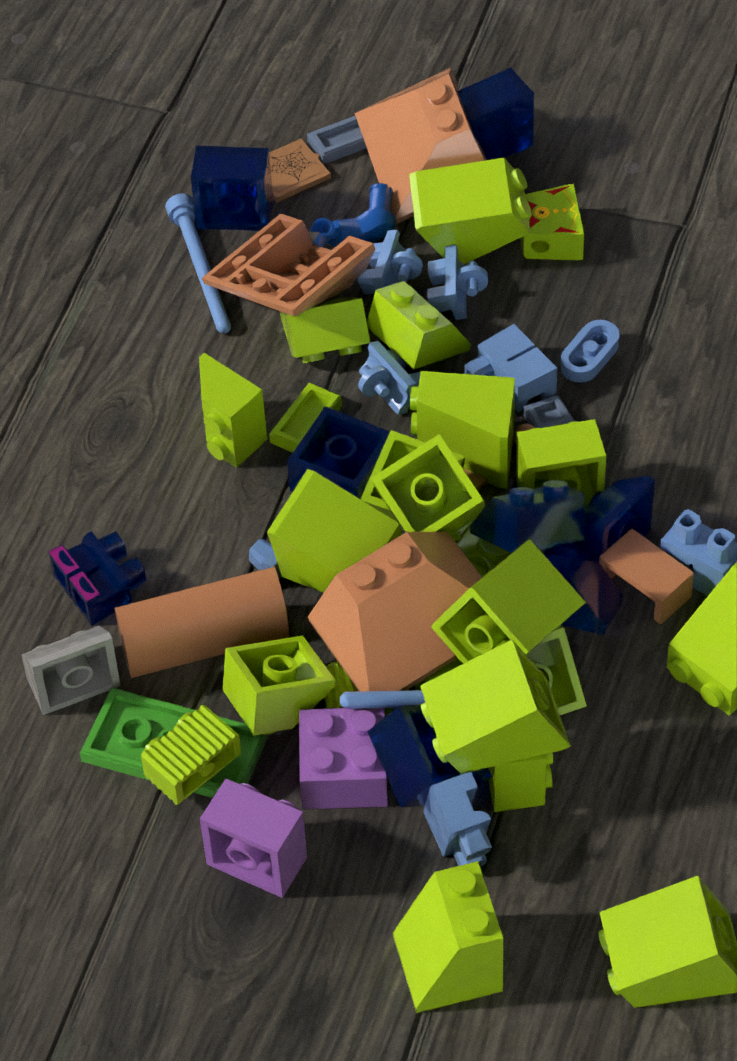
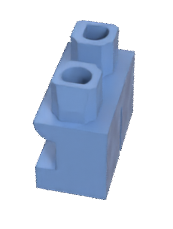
M515 324L478 344V357L465 365V374L515 378V410L517 412H520L523 406H526L529 399L537 395L546 399L557 393V367L537 347L534 348L532 341Z
M689 509L684 510L674 522L672 528L661 539L660 549L694 572L693 588L706 596L712 592L730 568L737 562L735 534L724 528L715 530L702 524L700 515Z
M471 771L430 786L423 810L442 856L446 857L453 854L458 866L477 861L479 866H483L487 861L485 854L490 852L492 848L486 835L491 817L483 811H474L472 807L478 786Z

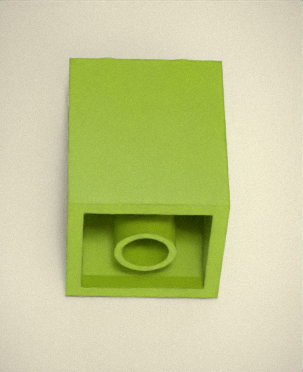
M505 158L420 170L409 174L416 231L443 258H445V246L456 244L458 260L466 264L531 233L528 219L531 216V208L525 199L524 189L527 188L526 179L519 168L514 169Z
M421 371L419 387L412 386L410 394V410H417V412L412 413L411 436H417L418 440L427 442L440 434L452 452L465 456L463 469L486 478L489 484L507 489L514 436L515 378Z
M310 469L306 470L267 531L282 577L322 593L325 592L338 573L403 535L400 523Z
M529 539L472 585L430 627L463 664L512 639L527 655L586 602Z
M737 562L730 568L669 643L667 669H669L676 680L690 685L701 694L702 698L709 705L720 708L729 716L737 709Z
M513 639L420 685L425 699V703L421 704V710L428 724L432 728L434 727L437 736L432 740L435 752L443 763L449 762L461 774L562 751L571 747L546 676Z
M478 861L434 872L393 932V938L416 1013L503 992L504 938Z
M699 876L600 912L603 929L599 930L598 935L601 946L606 955L610 957L612 968L607 970L610 986L616 995L621 994L634 1008L737 993V940L730 913Z

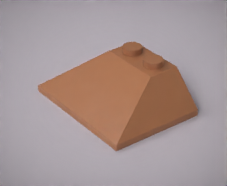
M451 67L355 113L379 183L387 184L388 188L391 187L393 189L391 213L395 215L396 224L414 216L409 174L420 170L487 160L471 129L460 100L463 96Z
M279 214L203 276L202 280L206 285L295 317L349 288L353 281L366 271L376 249L373 243L352 236H348L332 250L318 247L313 244L302 220Z
M406 532L338 573L309 614L308 619L358 691H406L458 659L430 626L472 585L479 581L482 576L448 532Z

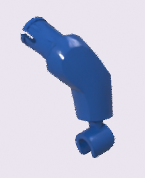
M383 183L372 185L369 190V209L357 218L341 219L333 222L327 218H318L310 229L311 232H319L314 240L315 244L318 247H324L329 243L331 246L336 247L348 236L371 243L385 238L387 231L393 230L396 224L395 215L391 213L393 189L391 187L388 188V185Z

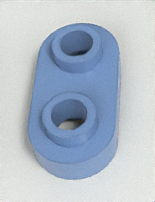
M594 320L587 323L562 352L561 372L564 377L573 382L592 380L618 350L620 334L616 325L606 320Z

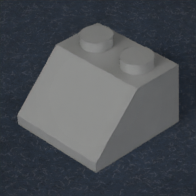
M100 626L78 631L70 637L48 645L37 646L32 651L21 654L27 680L43 715L107 692L111 687L117 688L121 686L112 637L107 630Z

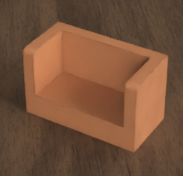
M633 529L629 530L599 558L598 579L607 584L614 576L618 575L655 602L654 620L659 624L665 622L692 597L694 572Z

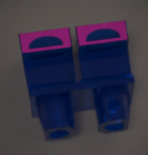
M90 531L83 537L81 544L69 550H66L62 544L48 551L53 576L68 596L73 599L74 604L91 626L115 613L116 607L130 604L132 602L131 590L146 581L144 566L137 558L133 557L120 565L115 562L127 555L126 546L116 531L99 539Z

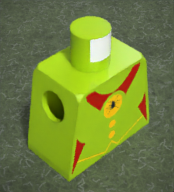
M574 184L525 194V199L531 208V216L528 217L531 233L519 238L523 256L527 259L583 260L584 231Z

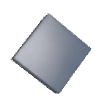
M559 395L523 406L524 418L528 424L533 425L535 428L563 425L574 421Z

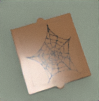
M302 139L247 162L249 170L258 179L259 187H264L276 203L331 179V173L320 161L319 154L313 153Z

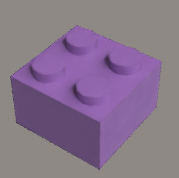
M384 708L299 710V765L302 809L388 807Z
M225 779L200 817L207 865L281 898L284 897L307 859L303 811H300L289 801H277L263 795L249 784H238Z

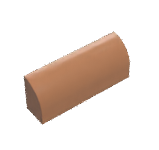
M275 567L115 608L121 646L131 678L225 654V649L229 647L289 637L287 611Z

